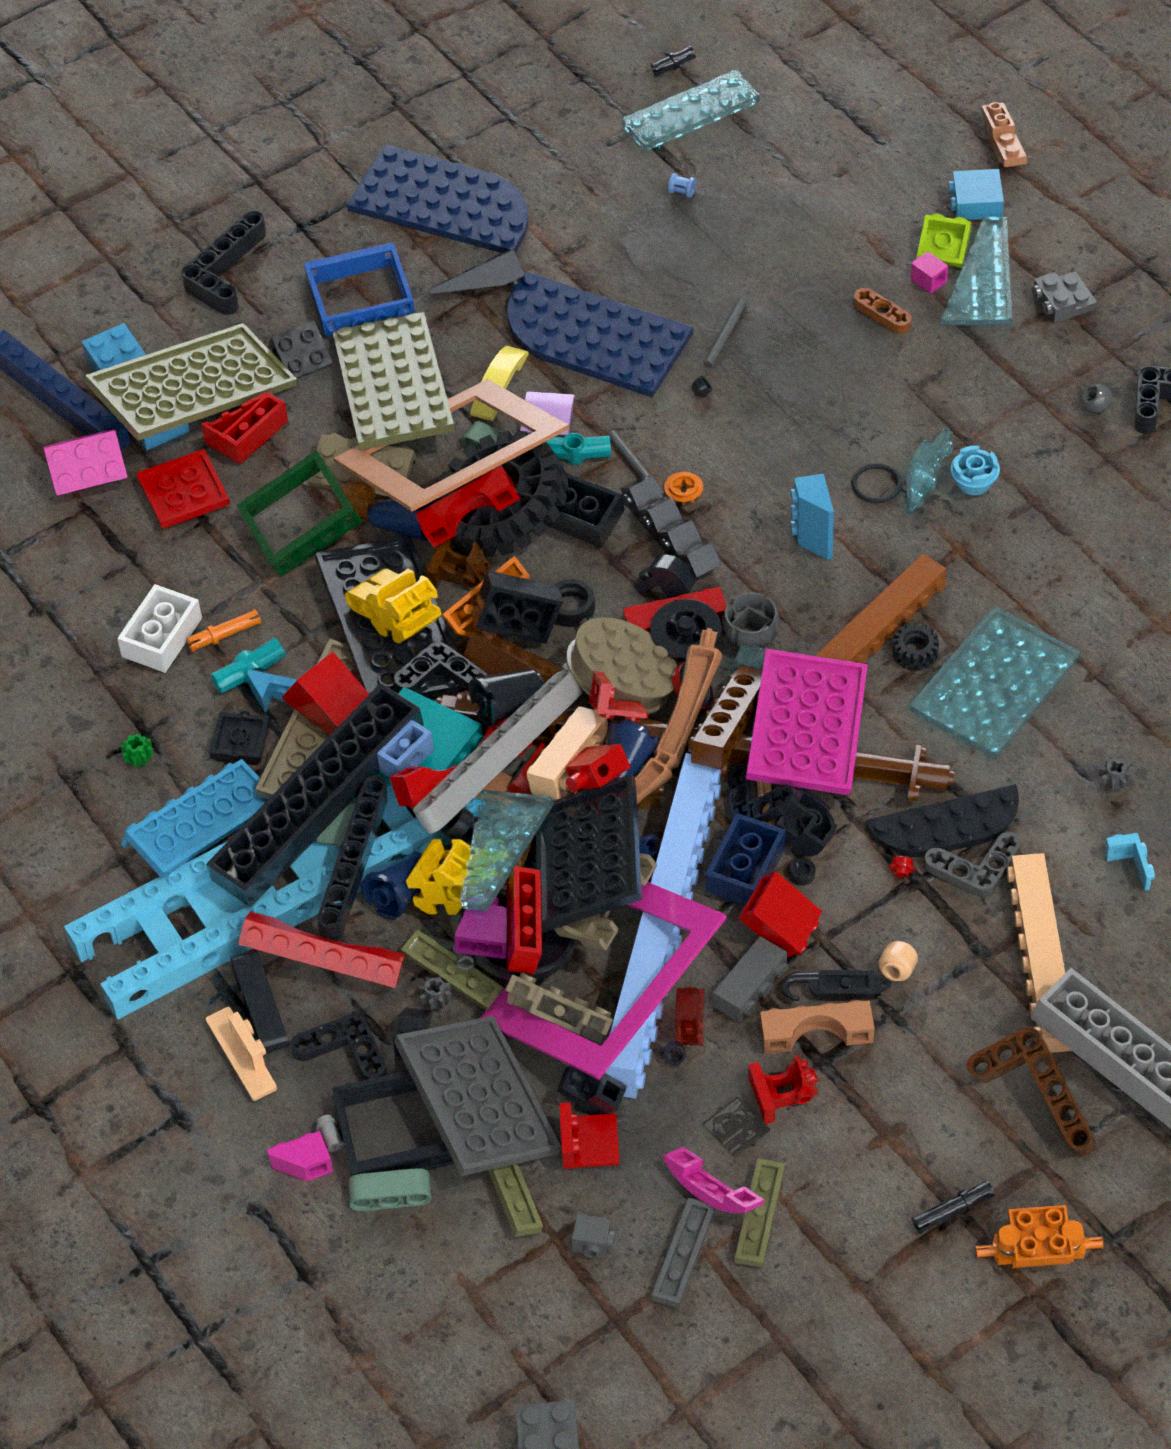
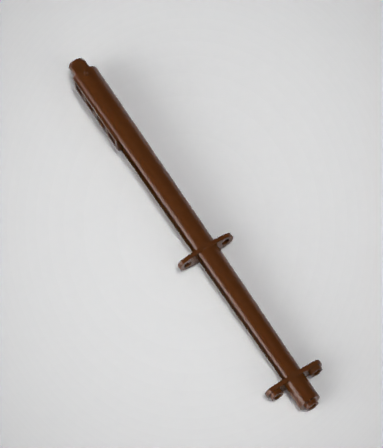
M459 692L457 696L443 695V697L437 698V703L481 723L482 732L486 734L488 726L483 724L477 716L476 711H479L477 703L472 704L469 693ZM567 708L534 741L550 743L576 709ZM615 715L613 719L607 718L608 727L610 722L615 719V724H621L622 720H626L625 716ZM648 719L630 721L650 731L648 736L654 739L656 735L658 740H660L668 725V722ZM693 726L683 757H685L686 753L692 754V752L688 751L689 742L692 736H696L698 727ZM742 734L722 767L721 776H727L730 763H744L748 765L752 735ZM916 744L914 760L856 751L853 778L910 785L908 802L913 803V800L919 801L920 787L947 791L948 786H953L955 771L950 770L949 764L925 761L927 747H922V744Z

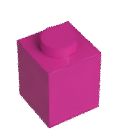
M926 252L913 261L911 265V280L930 294L947 283L948 265L931 253Z

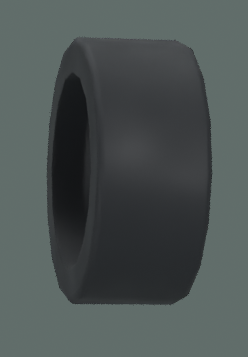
M567 579L554 585L559 587L562 598L578 596L586 601V604L577 610L569 611L561 608L555 621L557 624L565 627H577L584 618H587L588 621L589 617H593L595 597L589 584L581 580Z

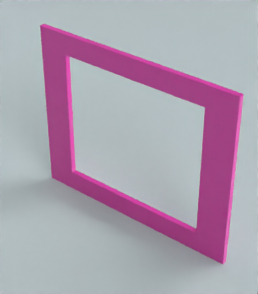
M647 882L645 887L641 886L642 900L628 904V906L691 933L602 1046L508 1003V991H506L508 984L481 1018L494 1016L502 1033L600 1080L727 917L719 911Z

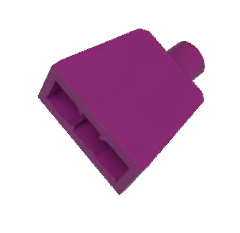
M485 895L482 899V904H468L455 933V952L501 959L507 958V909L498 906L499 900L497 897Z

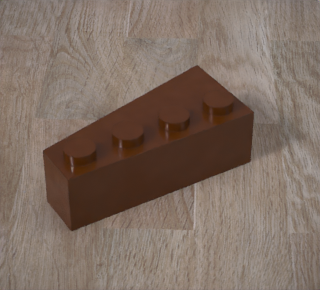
M486 630L471 632L463 656L488 675L533 669L542 676L544 684L557 672L565 669L516 646L512 642L497 637L495 632Z

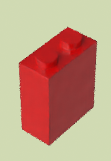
M773 872L760 878L738 919L759 937L761 936L785 950L787 957L795 954L799 955L806 949L809 935L819 925L818 919L822 910L781 875Z

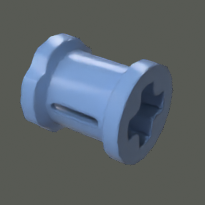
M673 173L669 180V193L678 192L692 198L696 189V178L691 177L688 179Z

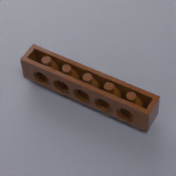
M739 665L735 673L730 674L727 686L722 687L720 697L715 698L712 710L707 711L704 723L699 724L696 736H692L690 739L688 751L692 752L691 763L722 769L756 712L762 670Z

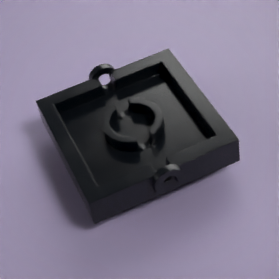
M242 710L240 713L219 712L209 751L210 759L229 761L243 759L244 762L261 763L270 726V717L252 715L246 710Z

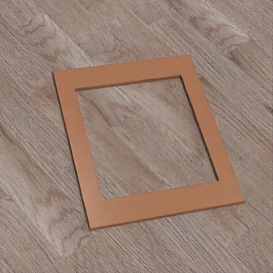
M486 379L447 399L450 411L453 412L474 400H478L533 433L426 489L421 488L369 455L387 445L360 450L358 445L334 457V462L410 511H414L570 428L567 423Z

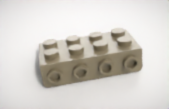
M335 433L329 435L321 434L317 451L327 462L345 492L392 499L334 462V457L358 446L357 437L348 439ZM387 445L369 454L407 479L409 478L412 464H415L417 460L414 450L402 445L398 447ZM321 471L308 479L310 486L332 489Z

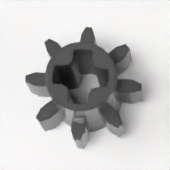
M1120 758L1107 759L1105 767H1100L1099 776L1102 777L1101 785H1106L1111 791L1124 790L1126 782H1131L1132 773L1129 772L1130 764H1125Z
M440 976L438 978H426L425 985L419 986L421 1005L427 1004L430 1011H433V1009L444 1010L446 1002H452L450 982L444 984Z

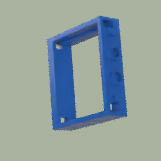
M394 243L304 263L306 280L325 337L333 336V332L338 331L342 327H355L367 322L372 323L415 313L414 300ZM391 266L402 297L401 300L327 317L316 285L317 283Z

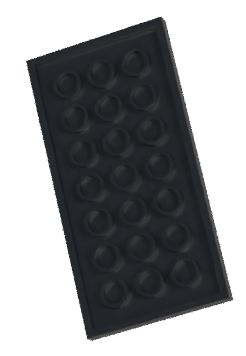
M410 536L315 553V561L360 683L369 694L380 683L394 691V675L430 644L442 642L455 650L442 615L436 621L398 644L393 641L391 630L386 637L380 635L371 623V619L353 611L345 600L346 592L360 583L366 582L368 578L384 568L397 574L410 569L414 571L416 582L419 581L420 576L426 577ZM431 598L432 604L438 606L435 598ZM422 665L415 667L419 672H426L428 670L427 667ZM454 665L451 667V669L454 671H463V668L460 665ZM437 672L415 692L430 698L466 690L441 672Z

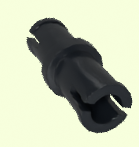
M689 45L676 53H668L667 57L651 63V68H655L652 72L658 77L671 69H678L681 64L696 58V54H691L694 53V49Z

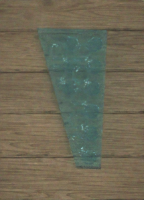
M481 790L480 796L482 801L481 805H478V822L475 823L470 847L471 858L467 863L468 874L467 878L464 879L460 899L463 909L488 911L514 866L518 863L554 804L550 796Z

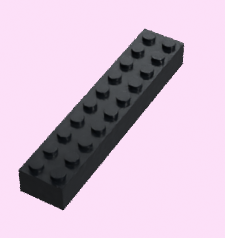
M380 683L206 863L211 880L249 907H252L360 793L364 780L380 772L377 753L410 720L424 726L420 708Z

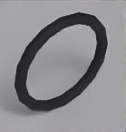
M875 463L861 467L854 474L852 487L857 496L863 500L882 503L895 498L900 493L902 480L894 468L885 464ZM879 468L887 470L895 476L897 487L892 494L886 497L873 498L861 493L857 487V479L864 471Z

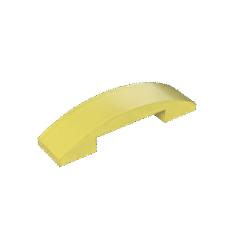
M505 346L491 362L482 381L488 379L506 389L515 371H520L529 355L528 351ZM474 400L470 415L493 421L497 411L478 400Z

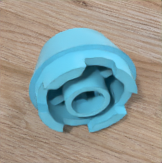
M968 446L961 449L960 454L953 459L950 467L951 474L958 488L969 495H981L987 492L1000 472L995 454L992 451L989 454L986 451L979 450L980 446Z

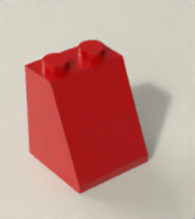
M331 652L297 679L281 698L325 733L331 735L369 693L337 655Z

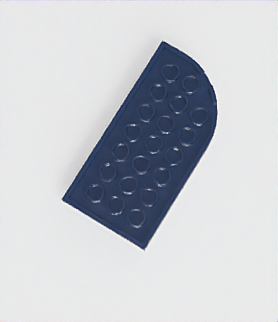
M386 144L382 147L347 203V210L500 253L511 248L516 253L528 229L526 202L519 190L504 178L487 171Z
M525 271V276L521 277L522 282L518 283L513 289L508 302L510 330L514 338H517L523 344V348L530 354L544 361L650 397L655 395L693 335L692 326Z

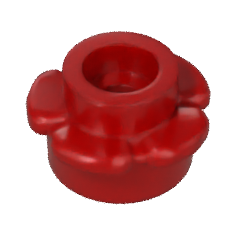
M893 857L892 864L889 865L893 875L900 878H907L909 874L915 871L913 860L908 857Z

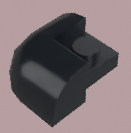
M800 788L798 792L801 798L798 806L794 810L782 815L775 826L786 830V839L794 844L790 850L791 852L800 856L810 857L818 855L825 848L835 833L837 824L834 823V819L829 812L831 808L824 801L806 789Z

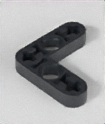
M434 642L394 675L393 688L398 694L403 687L415 692L437 672H441L469 692L470 680L476 676L488 674L442 642ZM422 665L427 667L428 670L426 672H419L415 667ZM460 665L464 670L457 672L452 670L451 667Z
M736 763L728 773L731 821H733L736 813L767 823L794 810L798 806L801 798L800 793L790 785L780 786L756 798L755 780L746 779L748 766L744 763ZM747 792L745 799L739 802L741 795ZM770 803L769 809L762 814L764 806Z
M349 1014L297 1034L291 1040L292 1055L299 1061H307L348 1045L364 1080L373 1076L382 1077L387 1075L385 1062L366 1020L359 1014ZM355 1024L358 1027L360 1036L356 1037L354 1030L350 1027L351 1025ZM329 1032L336 1035L332 1042H325L321 1039L324 1034ZM317 1038L318 1046H315L313 1039ZM304 1044L307 1047V1049L302 1050V1048L299 1047V1045ZM363 1044L372 1047L366 1054L358 1053L356 1051L357 1048ZM368 1062H373V1066L378 1070V1073L373 1074L370 1071Z

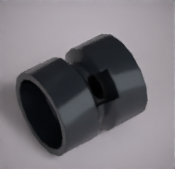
M465 807L440 829V832L451 840L461 839L473 847L474 851L483 845L490 831L487 823L479 817L473 816V813Z

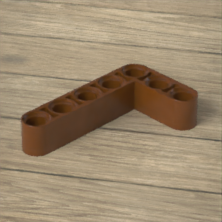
M1033 1027L1023 1028L969 1057L967 1070L980 1083L990 1082L1027 1063L1068 1145L1079 1155H1087L1094 1150L1096 1144L1095 1137L1045 1039L1037 1029ZM1037 1037L1035 1046L1031 1048L1025 1047V1042L1028 1038ZM1012 1050L1010 1059L1006 1061L1000 1060L1003 1051ZM1042 1061L1050 1062V1066L1046 1071H1037L1039 1063ZM982 1062L988 1064L986 1071L976 1073L978 1064ZM1055 1085H1061V1093L1055 1097L1050 1096L1051 1088ZM1071 1109L1075 1111V1115L1071 1120H1062V1115L1066 1110ZM1080 1134H1086V1143L1076 1146L1074 1144L1075 1138Z

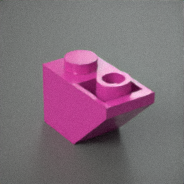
M320 1131L306 1133L296 1140L278 1143L273 1148L267 1149L271 1168L304 1181H310L333 1172L331 1158Z

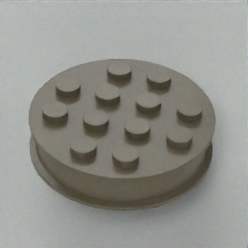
M609 617L590 619L580 626L575 639L570 643L566 651L568 669L580 688L589 696L593 671L605 673L612 683L611 686L615 688L614 699L641 702L649 714L662 709L668 700L669 694L674 690L672 675L675 674L674 669L677 667L674 658L668 655L665 648L655 645L649 632L630 622Z

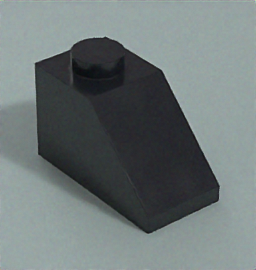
M406 1007L398 1015L392 1038L396 1057H401L394 1043L396 1036L429 1029L433 1011Z

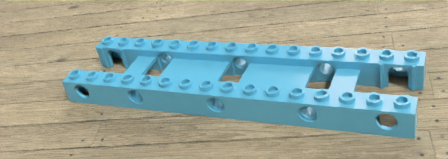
M387 784L388 802L382 820L390 832L375 839L361 881L368 873L413 852L423 853L432 839H441L443 847L451 844L452 841L440 830L430 834L427 833L418 818H414L406 806H399L393 787ZM359 794L352 802H357ZM475 796L464 807L471 811L473 816H477L485 822L488 813L486 810L487 805L482 799ZM316 839L290 866L298 880L277 891L272 885L252 907H249L214 883L209 875L206 863L227 843L225 842L181 865L163 878L158 877L65 925L64 928L68 942L80 962L87 959L90 961L95 955L92 942L98 935L109 932L113 944L116 945L118 943L120 945L123 940L143 930L158 952L142 962L140 960L137 961L135 966L112 978L110 976L107 977L106 981L100 983L105 1001L117 1020L230 961V956L253 949L238 945L244 920L250 911L276 918L292 927L317 915L340 848L338 849L334 845L319 844ZM359 885L357 893L361 891V885ZM191 906L205 929L182 940L166 915L182 907ZM146 990L141 998L129 1001L130 997L137 991Z

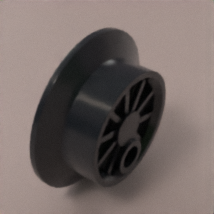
M680 599L667 603L655 613L651 621L650 630L652 640L656 646L665 648L668 655L673 657L674 660L686 662L688 647L699 645L702 630L710 628L713 632H717L716 646L721 636L722 627L718 614L709 605L698 600Z

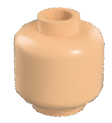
M894 941L888 944L879 959V968L887 979L905 981L911 976L918 962V955L915 949L906 942Z

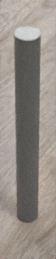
M741 296L738 299L704 361L706 367L712 368L748 302L746 297Z
M615 430L608 433L610 440L640 478L651 476ZM659 486L663 497H665L666 493Z

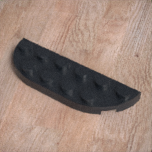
M1014 784L868 819L865 821V827L870 836L883 848L887 846L898 851L899 855L906 857H925L926 852L932 848H941L949 852L986 843L1006 832L1010 823L1017 815L1019 803L1018 788Z

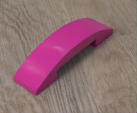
M685 1147L664 1155L663 1160L676 1179L690 1193L709 1206L724 1212L738 1214L746 1213L764 1205L765 1199L745 1186L733 1190L702 1170L703 1159Z

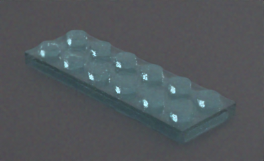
M735 69L622 118V125L640 147L646 151L760 102V95L743 75Z

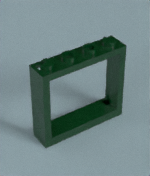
M317 450L236 505L271 566L281 577L363 522L329 465ZM321 471L343 507L274 553L253 517Z

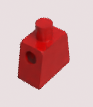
M621 744L591 746L581 751L566 765V771L569 776L566 779L568 789L572 792H577L581 789L600 788L628 770L631 766Z

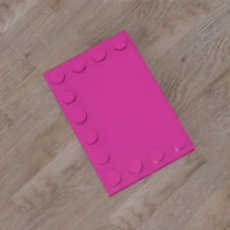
M766 649L746 779L850 796L868 664Z

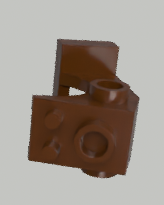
M451 538L437 546L426 570V576L435 589H438L441 580L471 588L484 580L487 570L490 571L491 566L477 543H473L469 556H462L454 552L453 540ZM457 568H461V569H466V570L457 571L456 569H457Z

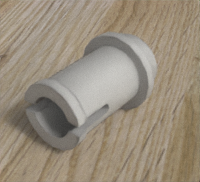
M324 1115L318 1118L316 1130L321 1132L328 1152L340 1150L344 1146V1142L336 1128L337 1120L332 1118L331 1115Z

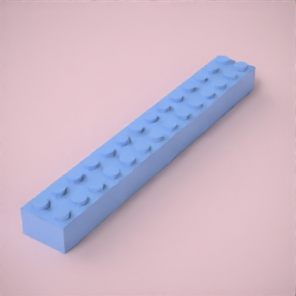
M686 753L656 861L657 867L654 870L651 883L693 900L691 888L692 885H697L699 876L697 865L698 863L702 864L704 858L703 842H708L710 834L708 823L714 820L716 806L713 805L714 800H719L721 785L719 781L721 770L691 763L692 754ZM642 913L610 1034L673 956L674 952L680 947L682 936L679 934L682 928L647 913ZM659 1003L605 1072L627 1086L623 1097L636 1099L638 1089L644 1088L646 1073L643 1071L645 1065H650L652 1049L649 1048L651 1042H656L658 1026L655 1025L657 1019H662L664 1003Z

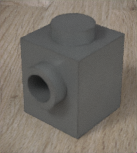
M577 1214L572 1235L573 1252L584 1254L590 1258H607L609 1247H614L616 1231L612 1230L611 1219Z

